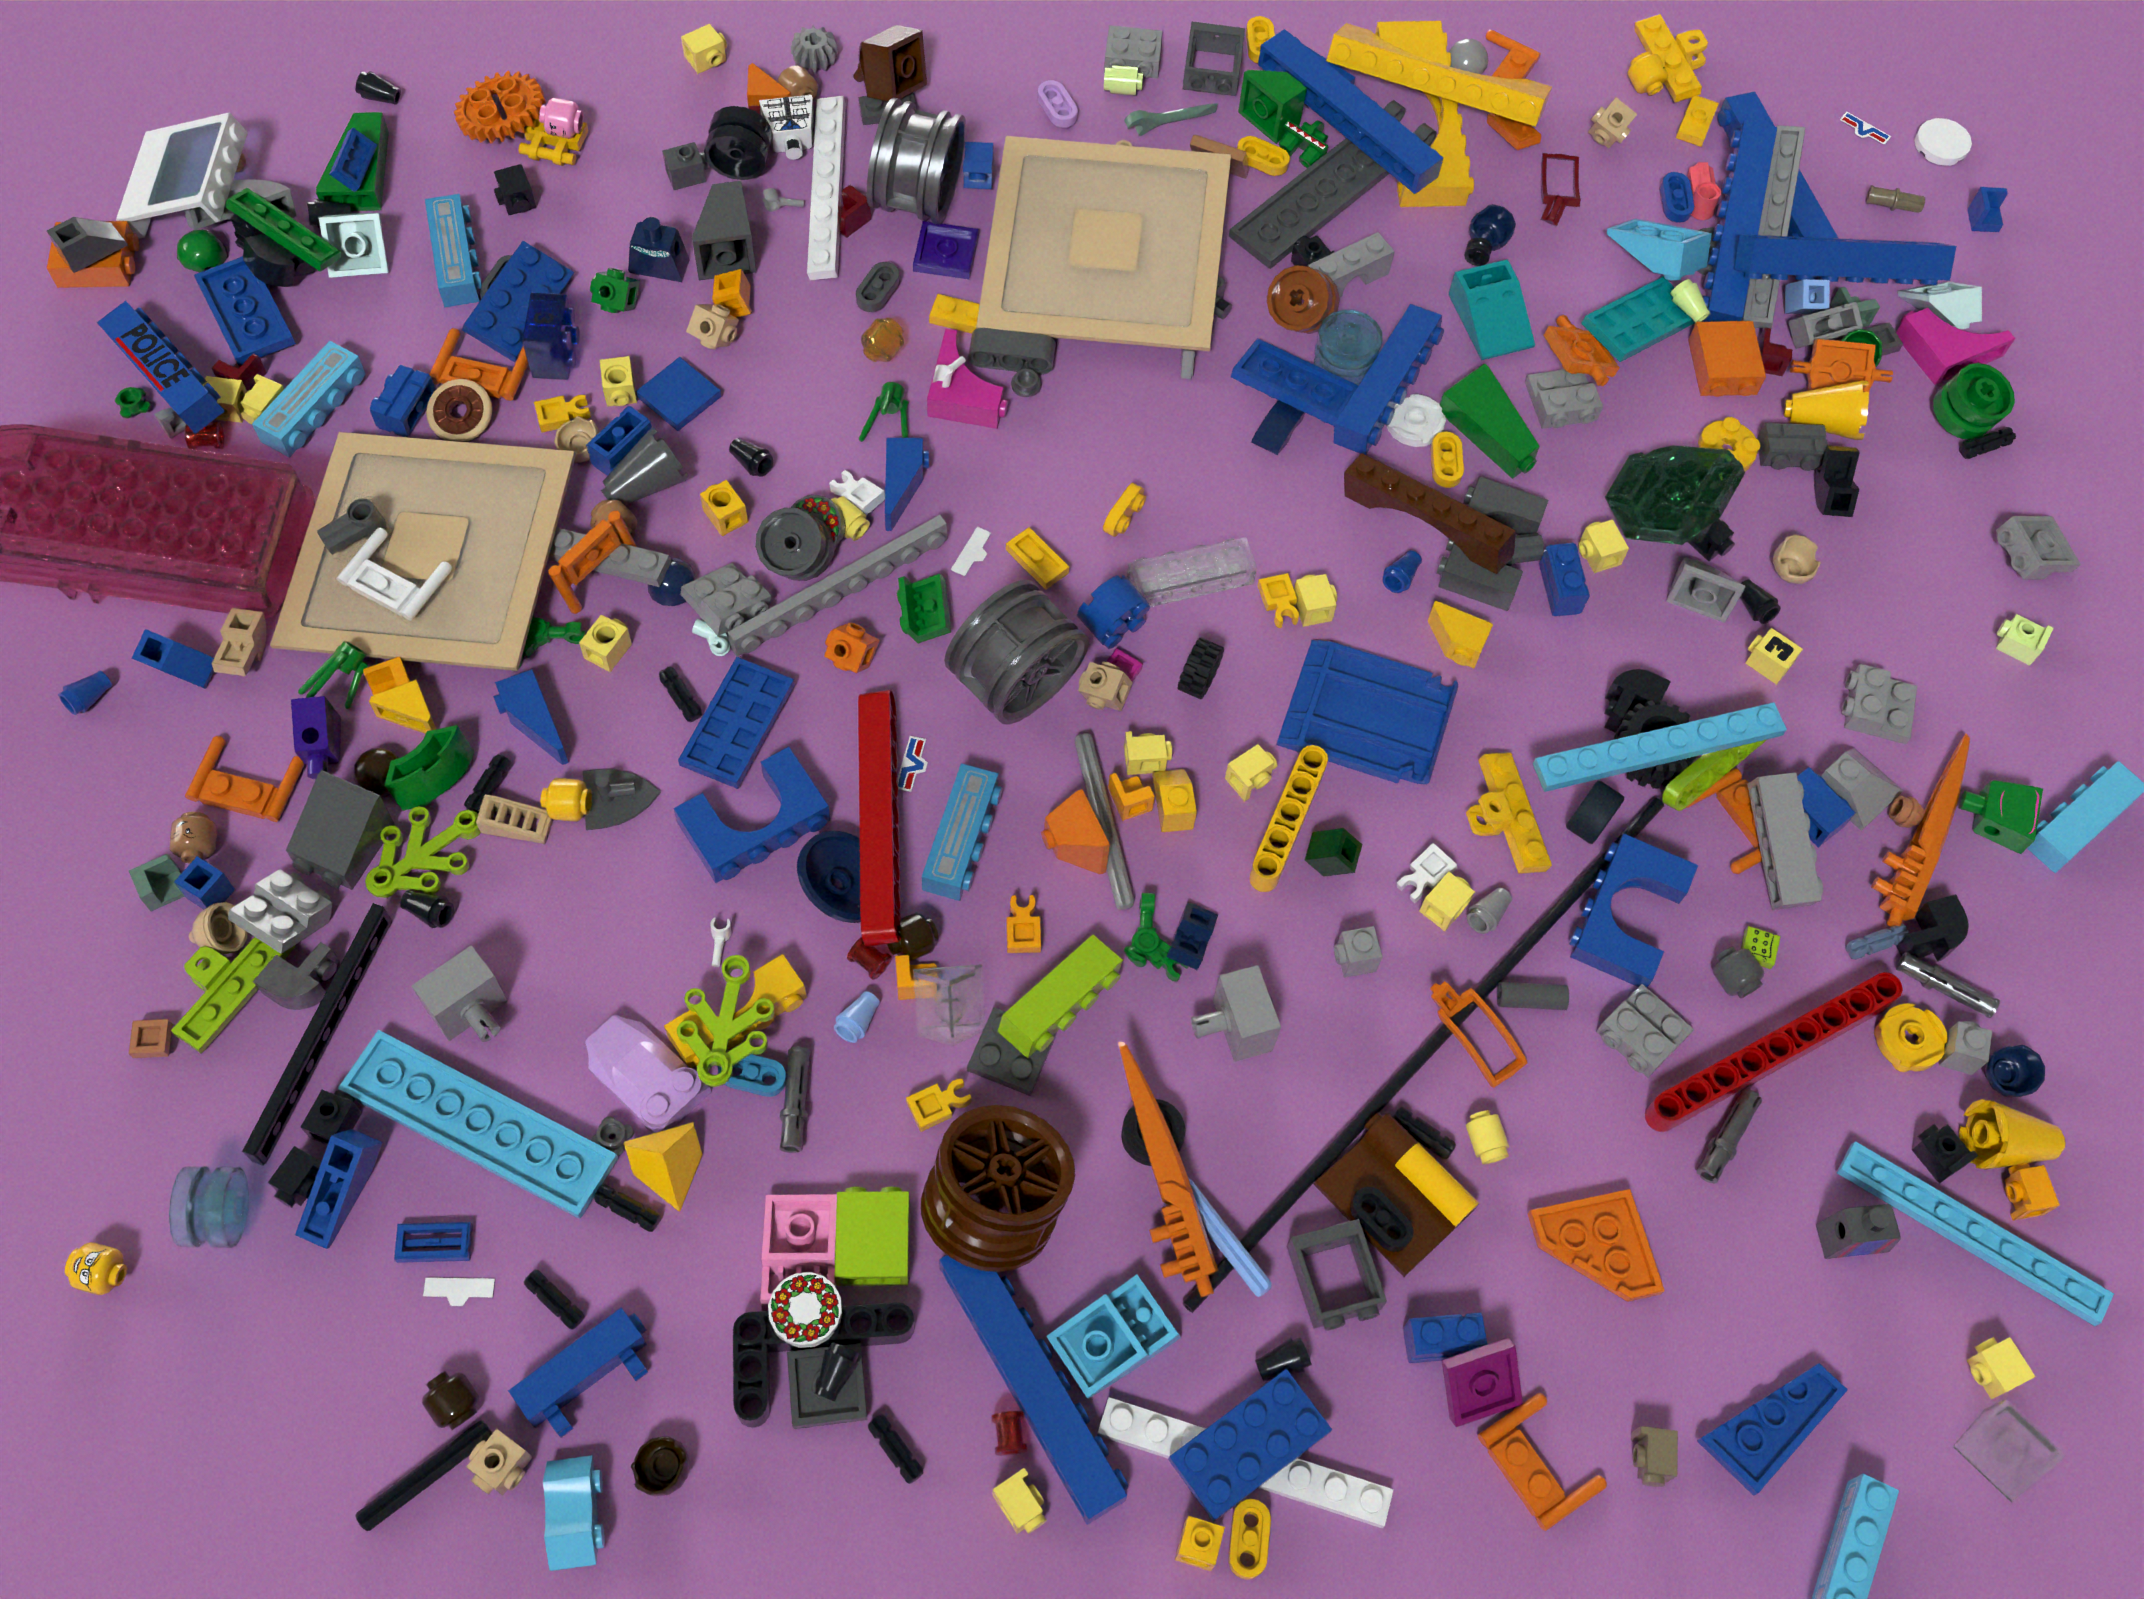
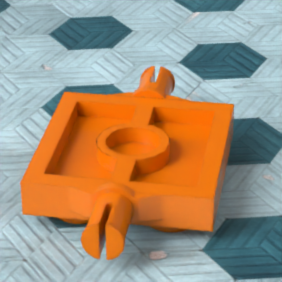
M1567 315L1559 316L1556 320L1559 327L1548 326L1543 336L1549 343L1551 350L1562 363L1564 370L1571 374H1589L1598 386L1606 385L1609 381L1607 376L1614 377L1620 368L1614 358L1589 331L1576 328L1571 324Z
M1815 339L1810 361L1792 360L1790 365L1794 366L1790 368V373L1807 374V391L1856 381H1868L1869 386L1863 388V392H1869L1874 381L1890 383L1893 378L1888 377L1893 375L1892 370L1876 369L1874 362L1876 345Z

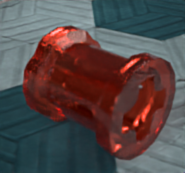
M221 422L207 425L196 434L186 424L185 440L189 450H196L197 447L206 446L223 449L224 430Z
M861 937L849 950L847 960L852 963H858L869 972L868 977L873 980L885 972L891 963L892 956L888 953L883 954L874 946L866 947Z
M1007 1411L991 1416V1422L996 1426L998 1445L995 1447L996 1455L1006 1456L1027 1452V1444L1023 1442L1021 1421L1024 1419L1023 1411Z

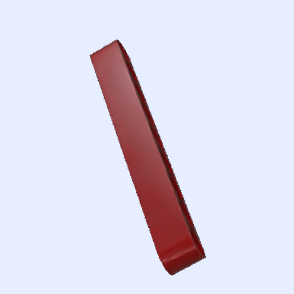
M892 690L859 694L860 920L862 939L866 947L901 941V937L897 934V926L900 925L897 715Z
M1879 973L1665 1090L1647 1107L1645 1112L1647 1124L1658 1132L1669 1131L1884 1012L1902 994L1903 987L1900 979L1891 973ZM1877 988L1882 990L1886 996L1881 995ZM1851 1003L1855 1004L1860 1011L1855 1010ZM1823 1017L1831 1020L1834 1026L1829 1025ZM1797 1032L1802 1033L1806 1037L1807 1041L1802 1040L1798 1036ZM1769 1046L1776 1048L1779 1051L1780 1056L1775 1055L1770 1050ZM1742 1061L1749 1063L1753 1071L1747 1070L1743 1066ZM1714 1076L1722 1078L1726 1086L1719 1085ZM1687 1091L1694 1093L1699 1102L1691 1100L1687 1095ZM1659 1107L1666 1108L1670 1112L1671 1117L1664 1116L1659 1111Z

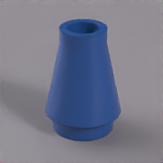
M1407 551L1404 556L1385 568L1382 579L1384 586L1394 593L1408 590L1419 565L1422 563L1421 556L1415 551Z
M98 671L91 676L63 686V691L58 696L63 705L72 714L85 713L107 689L112 687V683L102 671Z

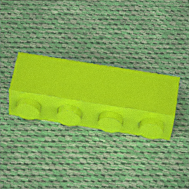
M1091 935L1002 1015L997 1032L1027 1058L1036 1050L1039 1052L1044 1051L1053 1041V1035L1059 1029L1062 1031L1067 1030L1075 1021L1076 1014L1082 1008L1085 1011L1090 1009L1097 1001L1098 994L1104 988L1108 991L1118 982L1121 977L1118 972L1123 959L1095 935Z

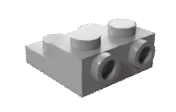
M1109 25L1104 73L1105 67L1112 68V65L1138 67V73H1143V77L1158 79L1162 31Z
M1566 370L1530 374L1526 377L1525 384L1542 429L1551 427L1561 428L1565 425L1577 423L1588 424L1598 420L1603 404L1595 383L1589 384L1585 374H1571Z
M2012 516L1996 530L1998 543L2009 553L2013 569L2022 576L2023 580L2045 579L2052 572H2073L2081 566L2053 516Z
M733 563L681 586L680 593L717 636L768 610L771 600L770 593L753 575L746 578Z
M1860 664L1855 671H1850L1846 680L1845 688L1849 689V696L1846 697L1842 707V715H1845L1844 728L1907 744L1911 739L1917 686L1890 679V671Z
M279 869L256 883L255 892L252 896L229 909L228 920L282 954L329 923L333 902H331L329 895L325 891H314L306 886L298 874H287Z
M1641 984L1626 1001L1624 1000L1612 1012L1596 1032L1608 1047L1620 1052L1635 1071L1643 1073L1649 1078L1694 1029Z

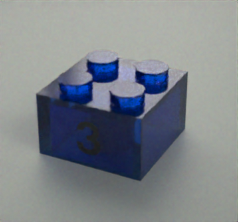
M531 293L522 342L532 378L568 380L570 368L575 367L576 354L573 349L574 344H579L580 331L579 327L574 325L575 310L574 307H570L567 295Z

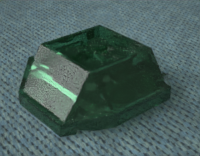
M1671 445L1655 449L1647 454L1641 452L1629 455L1606 494L1605 499L1626 539L1683 545L1687 541L1702 543L1713 522L1722 516L1744 477L1745 471L1740 461H1737L1729 450Z

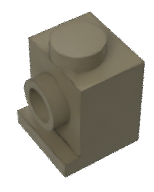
M1640 1426L1631 1432V1440L1638 1441V1444H1635L1633 1449V1466L1638 1467V1479H1642L1643 1485L1663 1487L1665 1482L1667 1483L1677 1477L1678 1431Z

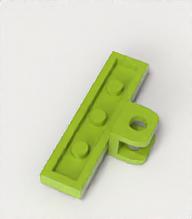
M254 937L232 963L216 950L206 946L200 947L185 963L184 968L195 985L205 993L173 1027L171 1032L202 1054L257 992L258 987L254 984V979L275 955L285 960L294 950L295 945L280 954Z

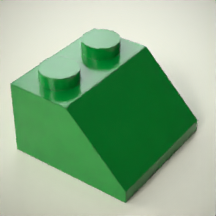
M1247 70L1243 76L1238 113L1277 144L1285 134L1284 125L1288 120L1300 127L1307 88L1288 72Z

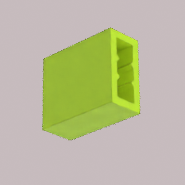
M891 1186L884 1187L881 1191L867 1192V1189L863 1187H849L845 1189V1192H837L834 1275L836 1286H908L909 1191H902V1188Z

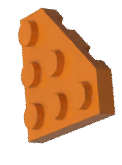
M1630 1189L1532 1209L1528 1212L1527 1215L1539 1249L1627 1302L1661 1295L1665 1291Z

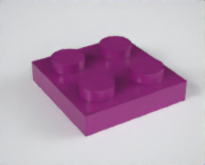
M1510 1338L1442 1360L1449 1417L1455 1427L1523 1404L1516 1346Z

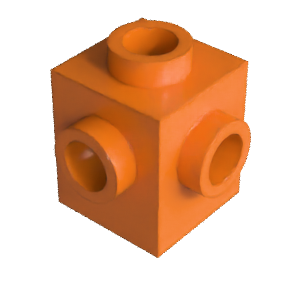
M847 623L830 631L825 641V645L828 647L824 657L832 660L833 665L841 670H851L858 673L870 667L880 640L866 633V629L861 625Z

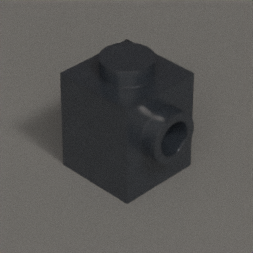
M522 164L494 171L498 185L497 188H494V193L499 206L505 205L508 216L536 208L532 190Z
M322 1089L301 1128L309 1138L328 1145L331 1135L354 1129L362 1112L354 1103L355 1098L348 1093L336 1090L333 1094Z

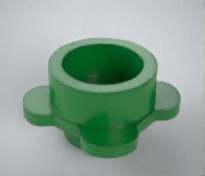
M128 387L118 393L115 402L120 406V415L123 418L128 419L133 415L146 413L150 410L151 405L145 400L146 393L143 389Z

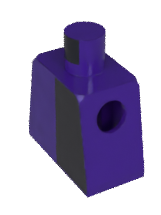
M325 696L291 699L294 750L307 765V776L311 779H316L321 770L328 772V764L340 761L341 716Z

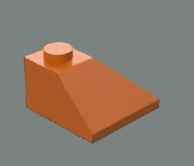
M1083 789L1073 793L1045 817L1044 830L1041 831V836L1048 850L1052 848L1057 859L1097 874H1103L1107 870L1110 844Z

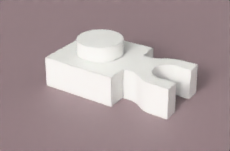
M846 470L841 473L844 483H837L835 480L829 483L831 492L838 496L846 497L866 515L885 500L883 489L863 477L859 481H855L852 474Z
M1432 843L1410 864V869L1414 873L1402 877L1397 882V888L1402 891L1407 885H1414L1416 891L1410 895V900L1416 903L1421 898L1423 890L1427 885L1433 890L1448 872L1453 873L1457 869V864Z

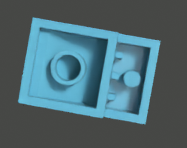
M1138 1274L1109 1295L1104 1294L1046 1336L1088 1399L1128 1375L1181 1338Z

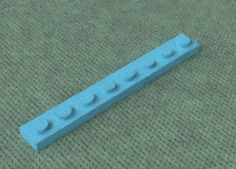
M1773 702L1535 758L1533 766L1543 791L1547 792L1784 735L1787 728Z
M1855 1141L1850 1145L1836 1172L1837 1174L1884 1202L1891 1204L1894 1208L2091 1325L2097 1326L2102 1323L2114 1293Z

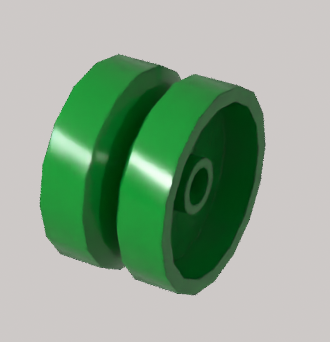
M1981 363L1968 364L1942 386L1933 399L1934 413L1938 422L1947 432L1957 438L1972 440L1986 434L2011 413L2015 404L2014 391L2007 378L1992 366Z

